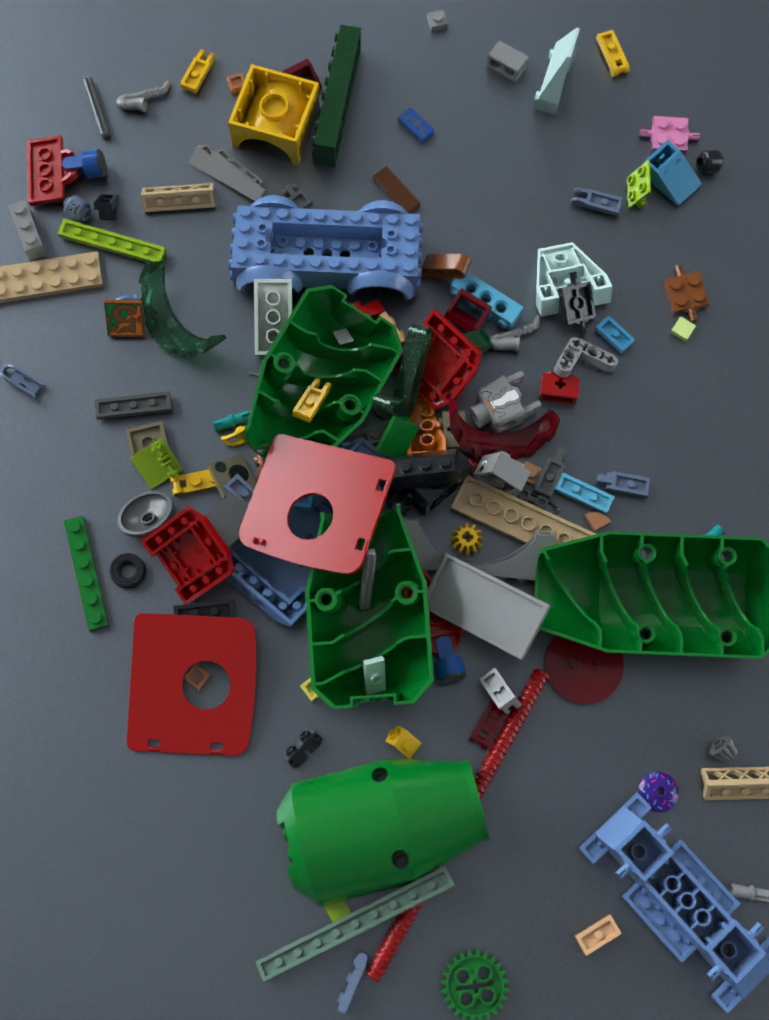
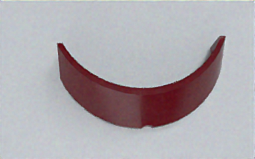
M449 397V422L452 434L459 446L477 460H481L484 455L500 451L508 453L511 456L510 458L514 460L525 456L528 458L535 454L536 450L547 441L550 442L555 437L560 423L558 415L549 409L540 419L523 429L501 434L487 433L465 422L458 413V404L454 398Z

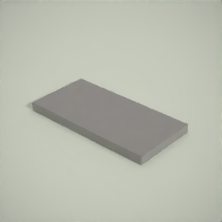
M447 553L427 589L429 611L521 660H524L551 607L549 604Z

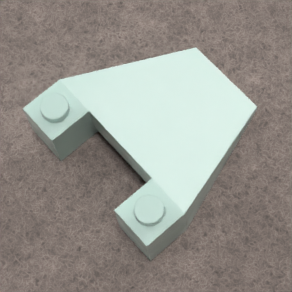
M576 27L556 42L554 50L550 49L548 56L550 63L541 90L537 91L534 101L537 102L535 109L556 114L565 78L573 61L580 28Z
M573 242L538 249L536 307L541 317L559 312L558 288L571 284L570 272L577 271L578 282H591L594 306L611 303L613 286L607 274Z

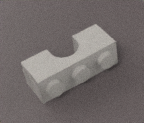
M26 200L8 205L29 260L32 261L46 256L45 247Z

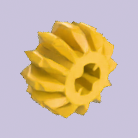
M466 522L464 528L458 525L457 530L452 531L453 537H451L450 541L455 543L453 549L460 548L459 554L465 551L466 556H469L470 550L476 554L477 548L482 547L480 542L483 541L484 537L479 536L481 529L475 531V524L469 528V524ZM468 536L470 542H466V539H464V537Z

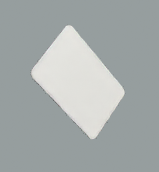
M346 328L333 332L340 345L354 341Z

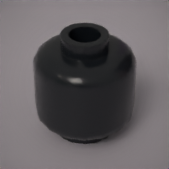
M718 150L702 151L696 159V167L703 174L719 172L724 163V159Z

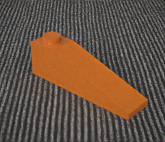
M410 397L409 417L415 421L419 429L407 450V454L446 450V438L435 416L434 409L421 397Z

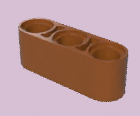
M428 254L422 265L421 274L431 279H464L472 260L464 254Z

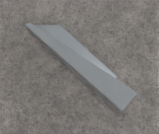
M207 144L196 146L189 161L190 165L254 201L263 197L266 190L261 187L263 184L262 179L223 149L212 150Z

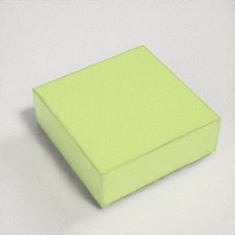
M680 316L670 333L686 342L696 325Z

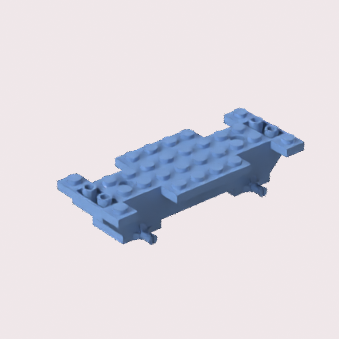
M637 792L578 849L591 864H594L607 851L621 866L615 872L616 875H619L618 877L622 880L628 873L635 881L621 897L680 963H683L695 949L713 967L707 973V976L714 981L720 975L724 980L711 997L728 1014L769 973V937L759 945L756 937L764 930L763 926L757 922L748 931L736 919L730 916L740 903L682 840H678L671 848L667 845L664 837L673 830L667 823L659 831H656L645 820H641L652 807ZM635 846L640 847L642 850L639 858L633 854ZM725 944H728L731 950L727 956L723 953V946Z

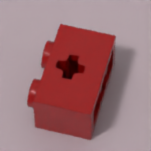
M555 372L543 373L540 379L538 400L575 405L578 399L580 378L571 374L568 377H560Z

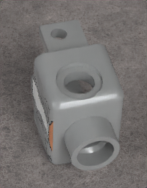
M522 370L507 378L502 375L478 390L477 405L469 408L470 415L478 428L488 424L492 432L498 434L523 424L525 418L540 411L542 406L540 400L524 408L520 403L522 394L518 387L513 386L522 383L524 378Z

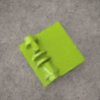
M647 160L627 177L628 208H631L633 205L642 208L646 204V195L651 192L650 160Z
M163 438L130 457L151 489L170 477L174 478L178 475V472L183 470V467Z

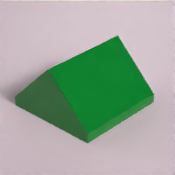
M393 416L376 450L389 456L406 454L419 426L409 416Z

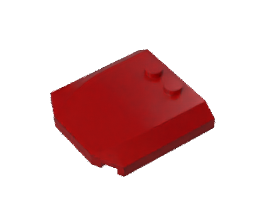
M433 309L422 323L424 325L423 328L400 355L393 371L432 409L437 410L449 404V397L456 400L478 373L482 351L437 309Z
M190 506L184 508L141 540V543L151 557L157 555L179 586L174 590L184 604H189L235 572L231 551L209 519Z

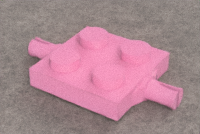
M653 116L651 130L640 129L639 136L650 137L651 151H656L668 140L682 153H686L688 150V140L699 141L700 133L689 132L688 118Z

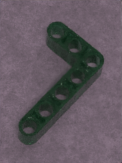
M412 324L409 327L393 395L377 393L372 402L374 410L397 416H412L433 332L431 327Z

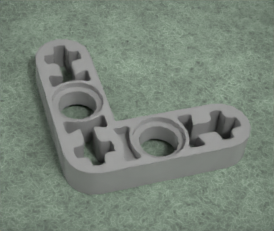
M573 337L560 355L554 367V372L560 377H568L579 358L604 371L612 372L618 364V359L611 353L580 338ZM565 355H569L573 357V359H569Z

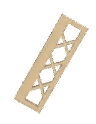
M214 184L142 188L143 212L215 207Z
M769 767L701 768V776L704 781V800L769 799ZM749 774H754V775L758 776L759 778L753 779V778H751V777L748 776V775H749ZM708 775H714L719 779L709 780ZM728 775H735L739 779H732Z

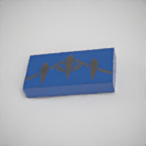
M411 107L398 117V122L421 143L434 133V129Z

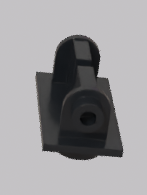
M312 728L303 731L299 736V740L285 750L283 758L294 769L296 766L299 767L308 758L304 753L305 749L312 753L321 744L322 737L316 734L317 732Z

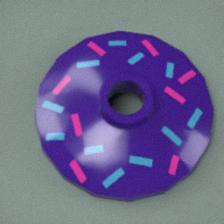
M654 771L647 774L641 780L638 787V793L652 807L650 810L653 812L670 810L676 804L679 797V789L675 780L664 772ZM658 788L663 789L662 795L657 793Z

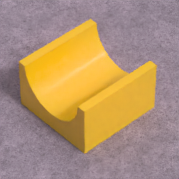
M251 64L228 122L232 147L239 149L241 142L246 139L267 141L282 149L289 156L292 164L299 166L318 115L320 105L319 83Z

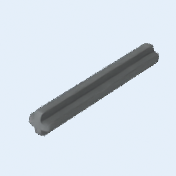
M91 77L84 78L83 82L101 137H110L111 134Z

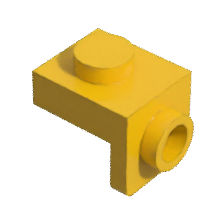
M398 725L389 732L385 740L408 759H411L422 744L409 731Z

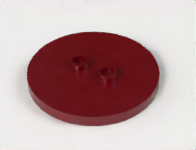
M556 635L546 650L544 670L550 677L548 680L549 684L561 697L577 704H594L606 699L617 689L623 676L624 661L622 653L604 652Z

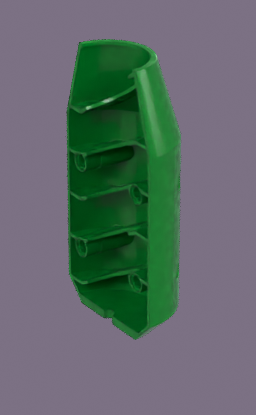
M608 531L540 548L536 564L534 597L551 606L539 630L608 653L763 659L769 653V544L761 537ZM642 549L646 553V559L643 558L641 555ZM641 630L645 635V640L640 636Z

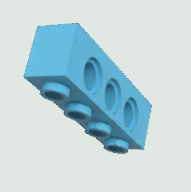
M467 272L464 279H455L451 284L450 294L454 298L459 290L463 288L466 291L472 290L474 293L471 294L480 300H488L489 303L487 304L492 306V310L487 319L493 320L502 329L510 331L522 315L523 306ZM461 297L460 300L465 302L469 308L476 309L483 315L484 310ZM497 309H502L504 312L500 313Z

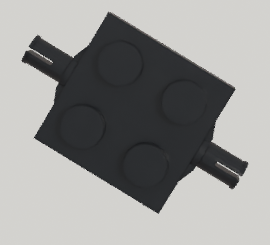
M577 271L570 272L571 284L558 288L563 324H577L579 335L586 334L585 322L596 318L591 282H578Z

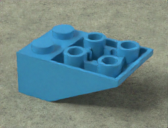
M668 140L643 162L644 164L647 160H650L651 183L677 206L683 203L702 185L682 152Z

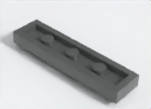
M170 391L95 400L97 420L172 411Z

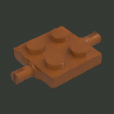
M676 265L674 268L677 276L664 279V286L672 313H688L691 323L697 322L696 311L700 308L709 307L710 304L700 272L684 274L682 265Z

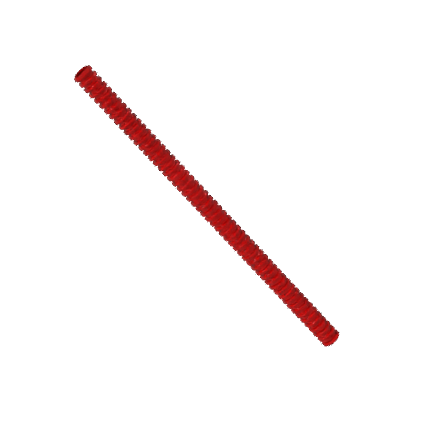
M540 669L533 670L534 674L530 675L531 679H528V685L524 686L525 690H522V695L518 697L522 706L519 708L512 707L513 711L509 713L510 717H507V722L503 723L504 728L500 729L501 733H498V738L494 739L495 744L491 745L492 749L488 750L489 754L484 757L486 760L482 761V767L479 766V772L475 773L476 778L474 779L480 800L483 799L482 794L485 795L486 793L485 789L489 788L488 784L492 783L491 778L495 777L494 773L498 772L497 768L501 766L500 762L504 761L503 757L508 754L506 751L510 750V745H513V739L517 738L516 734H519V728L523 727L522 723H525V717L527 718L529 716L528 712L532 711L531 707H534V701L538 700L537 696H540V691L544 689L543 685H546V680L550 678L547 673ZM421 904L395 917V922L392 921L391 923L393 926L388 928L389 933L385 934V940L382 939L381 941L383 944L379 945V951L375 952V958L372 957V963L368 964L369 969L364 971L367 976L377 982H381V976H384L385 969L388 970L389 968L387 966L388 963L391 964V958H394L395 951L398 952L399 950L397 948L398 945L401 946V940H404L405 933L408 934L409 932L407 930L408 927L411 928V922L415 921V915L418 916L419 913L417 911L418 909L421 910Z

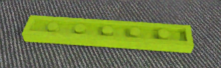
M63 219L57 233L63 239L157 266H161L167 252L166 247L68 219Z

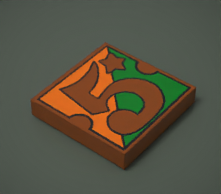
M142 300L104 301L108 337H145Z

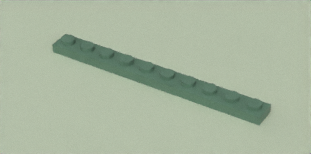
M444 866L255 961L263 982H267L455 887L447 867Z

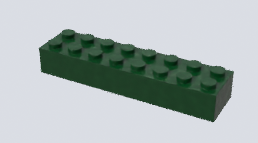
M341 24L339 32L336 31L335 33L336 46L332 47L331 57L333 59L329 61L328 65L330 73L325 78V86L327 87L322 92L321 100L323 104L319 105L318 110L320 118L316 120V136H312L311 146H313L312 156H315V164L336 167L361 52V28Z

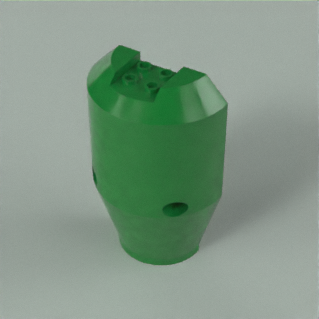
M333 285L307 288L262 361L248 423L243 430V436L247 444L265 460L274 437L279 434L334 447L340 444L364 421L403 352L395 325L381 316L375 321L370 315L362 313L353 304L345 302L347 294ZM346 328L354 341L340 345L333 332ZM318 378L320 379L318 389L322 390L326 382L331 383V388L311 422L309 423L292 416L294 407L308 386H311L314 379Z
M400 505L381 512L372 541L368 547L370 550L374 549L377 554L369 610H361L359 605L363 565L356 573L350 575L310 568L305 595L311 690L332 709L360 707V703L375 702L374 698L379 697V701L394 700V705L416 703L434 682L427 581L401 515ZM320 512L321 522L317 537L328 530L333 520V514ZM359 540L357 550L362 551L365 540ZM411 588L413 591V595L411 598L407 599L406 594L408 590ZM331 595L332 602L326 605V599ZM383 656L385 660L386 690L367 695L364 689L363 661Z
M385 758L293 782L277 808V825L283 828L285 841H288L289 845L287 850L290 862H293V865L286 867L291 883L297 892L321 907L410 884L436 871L481 842L490 840L469 759ZM380 775L387 776L384 781L377 782ZM401 856L408 858V865L404 868H400L397 865V860Z

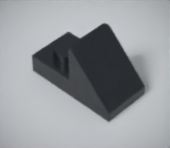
M101 194L95 200L94 210H98L100 220L117 219L119 194Z

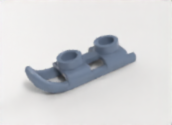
M8 364L0 370V375L4 380L34 399L37 397L36 394H38L41 386L45 387L46 385L15 365ZM9 368L16 370L11 378L4 375V372ZM25 377L31 379V382H27L26 380H24Z

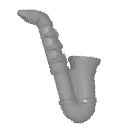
M166 81L161 88H150V90L145 89L138 93L122 95L117 98L116 104L123 110H140L146 113L149 97L159 96L167 92L170 87V81Z
M537 315L533 324L492 335L489 338L494 345L491 349L498 351L514 350L519 353L520 336L538 329L540 326V316Z

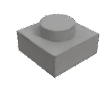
M444 10L427 13V20L431 31L448 28Z

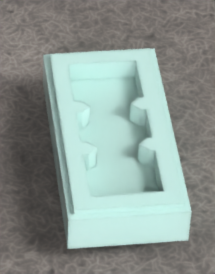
M383 656L364 660V689L366 694L370 695L386 690L385 660Z

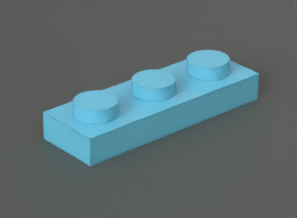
M563 472L554 491L605 515L615 497Z

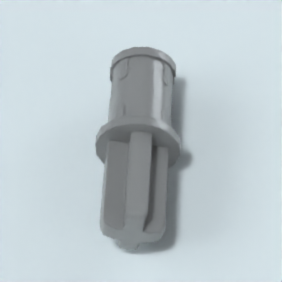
M732 883L730 886V893L734 897L748 899L749 902L754 900L769 903V890L754 888L753 885L748 887Z

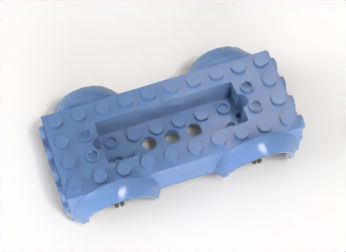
M268 195L257 199L250 206L237 205V213L233 214L235 228H232V239L234 240L230 244L232 259L228 261V270H230V280H233L234 288H237L240 292H245V286L254 283V279H292V289L294 292H299L303 287L313 288L333 285L338 289H347L350 295H354L360 289L376 287V294H379L380 288V294H383L384 287L401 292L405 300L416 296V289H420L423 222H420V214H409L401 205L386 200L373 201L366 204L359 211L303 209L284 196ZM309 249L314 251V255H304V251ZM348 251L350 253V257L340 256L341 252ZM324 253H330V254H332V256H322V255H323Z

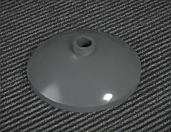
M147 491L136 495L120 510L117 519L118 526L127 536H148L171 518L174 509L173 502L166 493L161 491Z

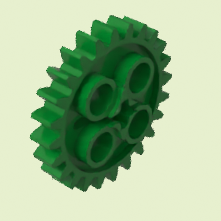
M470 949L467 950V956L459 952L460 959L452 957L453 965L446 963L450 969L449 972L442 971L446 979L440 980V983L446 985V987L440 991L447 993L443 1001H450L451 1003L447 1008L450 1010L455 1007L454 1015L457 1016L461 1012L462 1020H465L467 1016H469L470 1020H474L475 1017L478 1020H482L484 1015L488 1020H491L490 1012L498 1015L496 1007L504 1008L500 1002L501 999L508 1000L503 995V992L510 991L509 988L504 986L505 983L509 982V979L502 977L507 971L499 970L502 963L497 962L494 964L495 956L493 955L488 959L487 951L482 956H480L479 949H476L475 955H472ZM485 966L488 968L489 974L486 978L481 979L478 976V970ZM460 970H466L468 973V978L464 982L457 980V973ZM472 980H475L477 983L493 981L492 985L478 986L477 991H474L472 988L456 990L457 986L473 984ZM485 989L492 991V998L489 1001H484L481 997ZM465 992L470 993L472 996L469 1004H462L460 1001L461 995Z

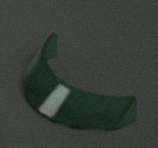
M163 261L147 262L139 278V284H142V297L140 300L143 302L146 327L151 336L156 339L157 343L164 350L179 355V357H196L206 353L227 338L225 335H216L205 339L189 332L179 322L170 306L165 287V263Z

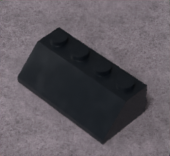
M457 448L381 457L393 461L396 465V472L388 491L459 483ZM380 481L379 485L382 491L386 481Z

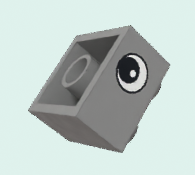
M500 451L482 456L473 476L486 484L510 494L522 491L531 471L526 469L523 463L510 458L511 456L508 453Z

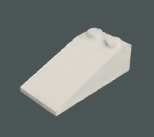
M254 279L255 355L267 354L293 312L292 279Z

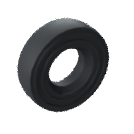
M120 554L110 565L111 579L119 587L133 588L139 585L145 577L146 569L144 562L135 554ZM125 564H132L135 567V573L129 578H125L120 574V569Z

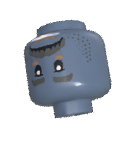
M78 195L67 197L63 203L64 213L75 222L86 221L91 214L90 204Z

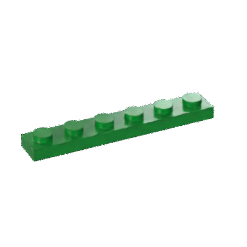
M83 516L64 520L88 630L91 632L109 627L85 519Z

